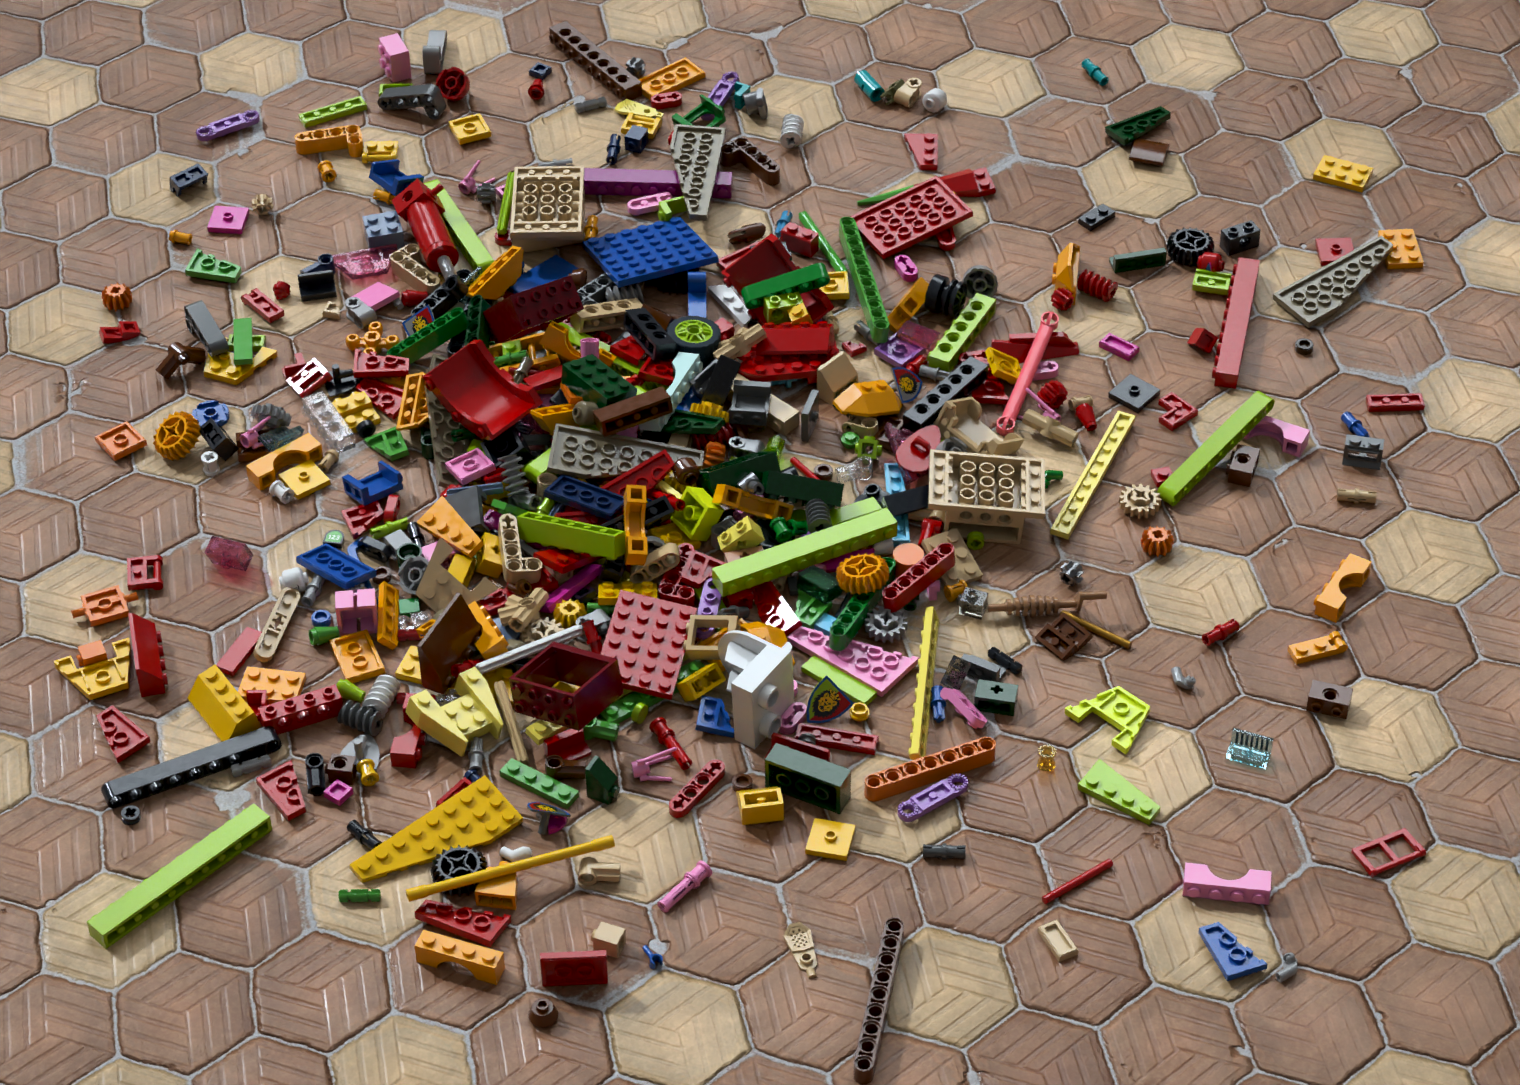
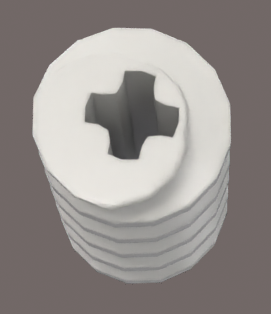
M795 114L784 116L780 143L784 148H793L800 145L804 126L802 117Z
M390 675L378 676L369 694L363 701V705L367 706V710L373 708L374 713L380 711L381 718L383 719L388 708L391 706V702L394 701L401 688L400 682Z

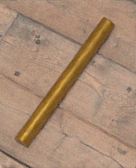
M1065 610L1061 611L1060 615L1064 612L1083 628L1130 649L1131 641Z

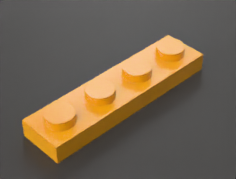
M383 581L379 585L377 641L393 650L398 646L399 589Z

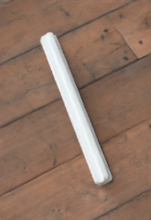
M578 625L572 626L477 663L475 666L481 674L487 673L541 652L553 641L564 643L583 634L582 628Z

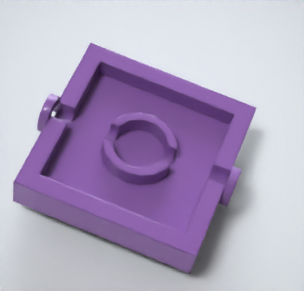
M898 331L889 337L887 342L881 343L874 348V354L895 367L905 368L909 362H913L919 355H923L926 347Z

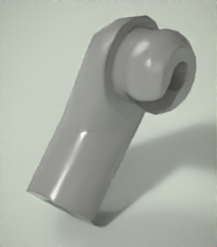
M1173 667L1171 669L1176 685L1187 690L1194 687L1196 680L1193 676L1183 677L1180 667Z
M1291 952L1283 956L1284 968L1275 973L1278 982L1285 981L1298 971V961Z

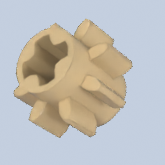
M257 194L256 199H252L253 211H256L259 215H268L269 210H273L272 198H269L266 194Z

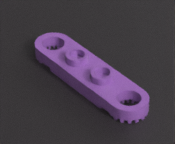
M728 71V73L723 74L722 79L718 81L708 97L716 105L723 107L734 91L735 82H739L737 72ZM709 113L708 115L704 114L701 116V119L706 121L715 118L713 114Z
M247 110L245 113H238L209 123L207 126H201V128L199 127L196 130L197 139L209 141L255 125L260 121L259 112Z
M712 578L704 582L697 615H718L717 612L720 609L722 596L717 588H709L710 585H714ZM697 628L696 637L702 638V640L707 639L714 634L715 628H706L708 631L705 632L700 631L703 628Z
M957 773L955 775L952 774L949 778L943 779L910 797L909 800L899 804L898 817L902 821L912 822L965 793L968 789L967 777L960 773L959 775ZM961 782L963 785H961V787L960 785L957 787V785L955 786L953 785V783ZM906 809H910L913 811V813H909V815H907V813L905 814V812L903 811Z

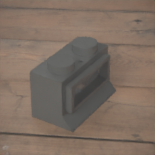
M1346 434L1342 465L1380 470L1384 439Z

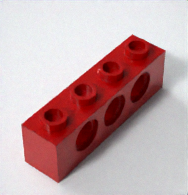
M336 684L258 708L261 727H274L279 735L337 717L340 709L343 707L340 692Z

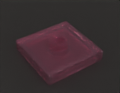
M908 320L896 334V338L930 350L940 336V332Z

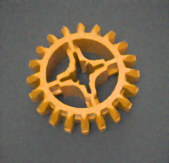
M183 411L175 412L173 415L169 414L167 419L164 418L163 423L159 424L160 427L155 430L157 434L153 436L155 439L153 442L155 449L162 457L172 461L174 459L179 460L180 457L185 458L186 453H191L190 450L195 448V443L199 442L198 437L201 435L199 432L201 427L197 419L191 414Z
M867 553L864 555L858 554L857 556L851 555L849 559L845 558L844 562L839 563L836 579L840 588L846 593L851 592L852 595L855 593L859 595L862 593L867 594L868 592H875L876 589L880 590L882 586L886 585V582L889 580V567L884 558H881L880 555L875 556L874 553L867 555Z

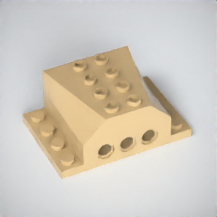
M584 166L515 167L510 238H512L513 246L521 247L524 250L523 253L583 243L585 234Z
M930 449L928 509L945 511L944 532L957 528L963 540H967L968 533L979 531L983 533L984 541L1020 544L1024 519H1044L1045 459Z

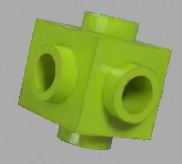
M864 436V439H859V443L855 444V454H858L857 458H861L862 462L873 463V460H878V456L882 455V445H879L880 441L875 440L873 436ZM868 446L873 448L871 453L866 452Z

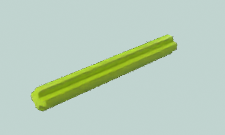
M514 172L507 174L496 229L499 235H505L507 232L512 207Z

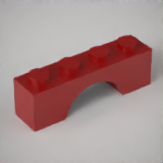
M406 693L402 707L404 721L411 724L413 728L402 736L394 737L390 750L391 766L416 769L418 760L421 761L422 758L421 747L426 744V732L417 727L405 712L409 697L416 693Z

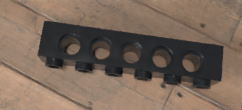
M971 356L966 361H963L959 367L951 371L936 387L928 391L921 400H918L913 407L904 412L902 417L903 429L913 434L921 428L934 425L945 401L967 398L988 379V365Z

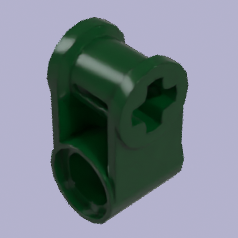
M421 427L422 456L425 459L431 460L434 459L431 430Z

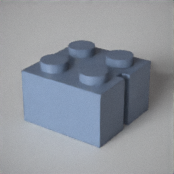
M396 211L362 216L364 234L370 254L397 250L404 247L403 230Z

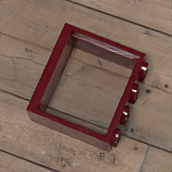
M569 275L510 295L483 313L494 341L498 344L546 329L552 320L556 323L563 322L582 311L584 307L573 279Z
M554 641L509 677L516 713L578 731L583 729L623 694L618 659ZM558 681L580 686V688L574 693H569L552 688V686Z

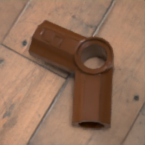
M174 342L169 346L167 357L157 367L156 371L168 380L180 365L204 363L206 351L203 348L183 346L179 342Z

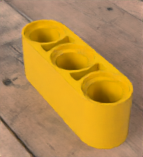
M455 554L448 569V572L466 588L474 573L476 558Z

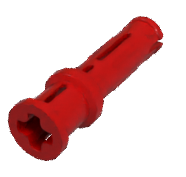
M658 717L650 723L649 729L657 735L658 742L665 745L667 749L676 747L677 750L671 753L682 770L690 768L689 765H692L693 762L675 739V732L666 725L665 718Z

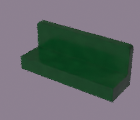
M1164 247L1114 255V257H1109V262L1114 273L1165 266L1167 251Z

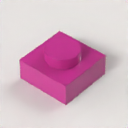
M337 779L323 793L325 798L340 806L353 795V788Z

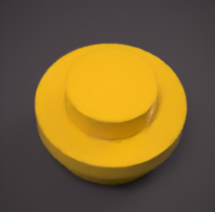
M857 702L850 708L849 715L855 721H864L869 717L870 711L866 704Z

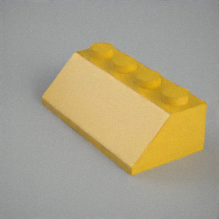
M216 664L198 675L188 700L221 742L261 727L254 711Z

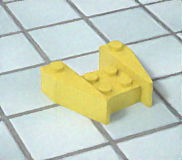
M476 667L470 668L458 675L454 689L461 696L460 698L440 707L430 693L424 690L409 697L405 711L417 727L461 757L464 756L468 742L473 740L474 737H480L490 732L497 740L503 727V721L487 680Z

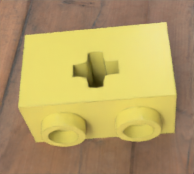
M748 516L717 536L720 549L724 553L756 547L765 540L761 527Z

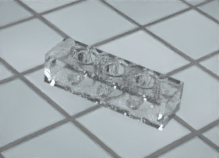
M323 391L302 398L303 406H301L303 415L309 418L311 426L317 429L319 437L325 440L328 449H334L338 453H342L355 448L354 433Z

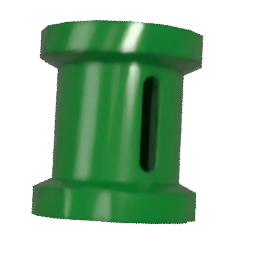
M777 517L771 521L769 526L775 531L778 542H786L792 537L793 533L787 528L784 517Z
M789 519L786 522L787 528L793 533L792 536H802L809 531L807 520L795 521L794 519Z

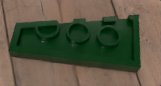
M1160 106L1106 126L1105 133L1125 146L1169 120L1171 112Z
M675 409V412L670 416L667 424L663 426L660 432L643 430V433L715 435L725 425V421L721 417Z

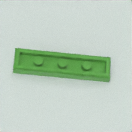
M252 318L233 319L234 364H253Z

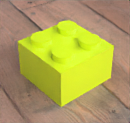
M687 486L680 498L684 500L685 508L682 511L674 510L670 519L691 540L707 542L711 535L712 526L717 524L724 509L720 505L712 503L713 498L703 488Z

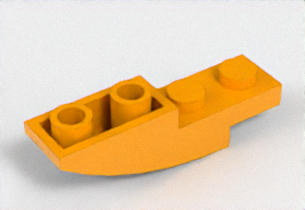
M922 277L915 282L887 316L889 328L894 333L900 331L925 302L929 284Z

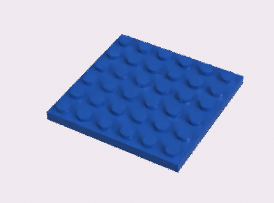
M673 217L670 221H657L647 226L641 225L631 230L624 229L615 234L608 233L599 238L592 237L583 242L585 251L618 287L719 262L718 255L681 217Z

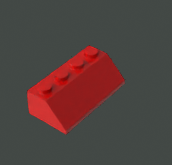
M820 321L817 324L800 322L799 325H792V322H784L781 325H775L773 322L764 323L761 327L766 332L767 337L757 343L756 355L828 354L835 346L834 324H828L827 321Z
M128 613L135 669L141 697L164 694V685H168L167 674L162 672L166 670L165 660L160 658L164 656L163 646L158 644L162 642L161 632L156 631L155 623L134 613Z

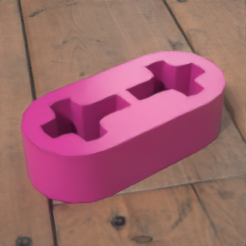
M907 255L895 257L894 267L901 278L907 282L915 281L918 278V269L910 257Z

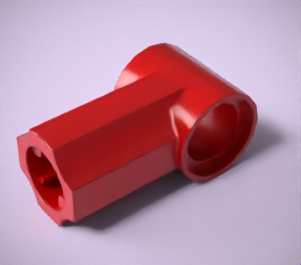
M923 519L918 546L923 549L924 554L926 552L921 544L922 540L942 533L943 521Z

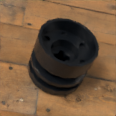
M939 274L934 275L927 288L925 309L936 313L942 310L943 315L957 318L966 301L967 283L959 282L956 279L950 282L949 277Z

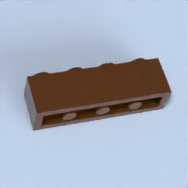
M661 386L594 410L593 415L596 428L603 437L673 413L670 395Z

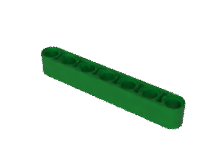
M883 557L889 567V580L886 582V585L882 586L880 590L876 589L875 592L862 593L861 595L855 593L830 627L829 647L832 650L842 651L846 649L864 624L867 613H871L872 609L881 600L883 589L894 581L896 569L894 559Z

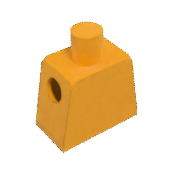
M501 861L498 866L508 864L509 862ZM517 872L479 882L475 889L476 906L516 910Z

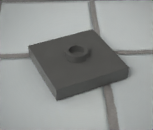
M811 390L801 413V440L809 442L819 419V390Z

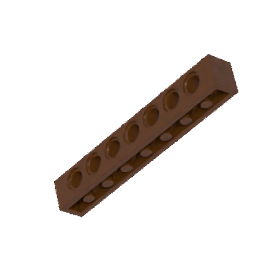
M563 21L549 28L550 42L605 85L608 90L616 94L618 98L624 101L625 99L634 100L642 96V82L568 22Z

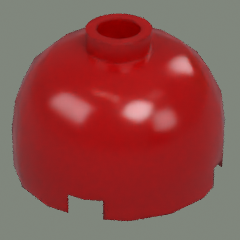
M451 67L442 70L437 77L436 85L439 87L444 99L459 101L468 94L470 80L467 74L460 68Z

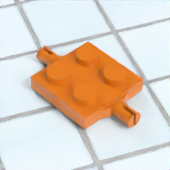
M119 585L81 595L82 608L71 610L73 619L85 615L91 627L128 617L127 603L139 599L137 592L125 595L121 592Z

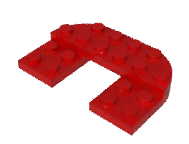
M835 342V346L828 354L756 355V345H754L747 354L736 357L743 361L738 373L750 381L771 382L806 378L808 384L817 383V369L837 355L839 348L837 349Z

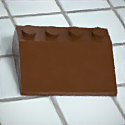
M456 593L417 645L422 687L443 695L448 688L452 687L456 678L451 674V667L455 664H462L465 660L472 659L477 649L475 643L482 634L479 623L460 593Z

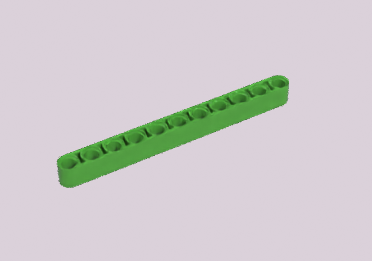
M842 217L839 224V238L872 340L876 343H885L888 341L889 321L856 221L852 217Z

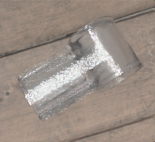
M861 456L856 460V463L836 467L835 473L838 483L855 479L860 481L871 480L873 478L872 459L867 456Z

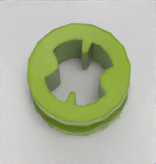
M979 531L968 533L967 546L973 550L983 548V533Z

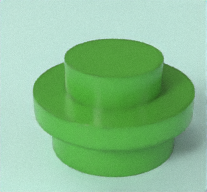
M846 432L841 436V443L845 448L853 449L855 444L859 443V435L854 432Z

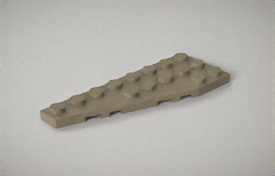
M675 124L670 151L690 220L707 221L726 128Z
M1380 236L1274 293L1273 300L1309 328L1335 314L1391 253L1393 244L1383 236Z
M433 354L428 372L448 358ZM424 386L438 486L444 488L451 484L457 486L459 481L446 469L445 463L465 454L470 440L465 439L453 442L451 437L455 435H451V431L464 429L465 427L460 422L456 423L434 393Z
M556 423L547 472L582 479L617 477L664 449L667 450L674 463L681 458H692L699 470H701L705 451L617 434L603 437L600 431Z

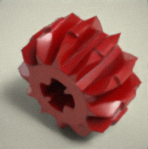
M1051 380L1049 383L1046 382L1041 387V390L1037 392L1038 397L1053 410L1055 408L1059 409V406L1063 405L1068 394L1064 385L1057 380Z

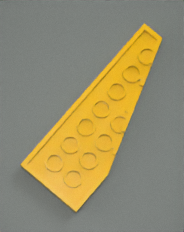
M484 775L349 864L350 870L362 883L387 876V873L407 870L408 867L413 865H424L433 862L437 854H442L443 849L448 851L450 846L457 848L460 845L461 848H464L468 845L472 849V847L479 845H489L521 824L523 817Z

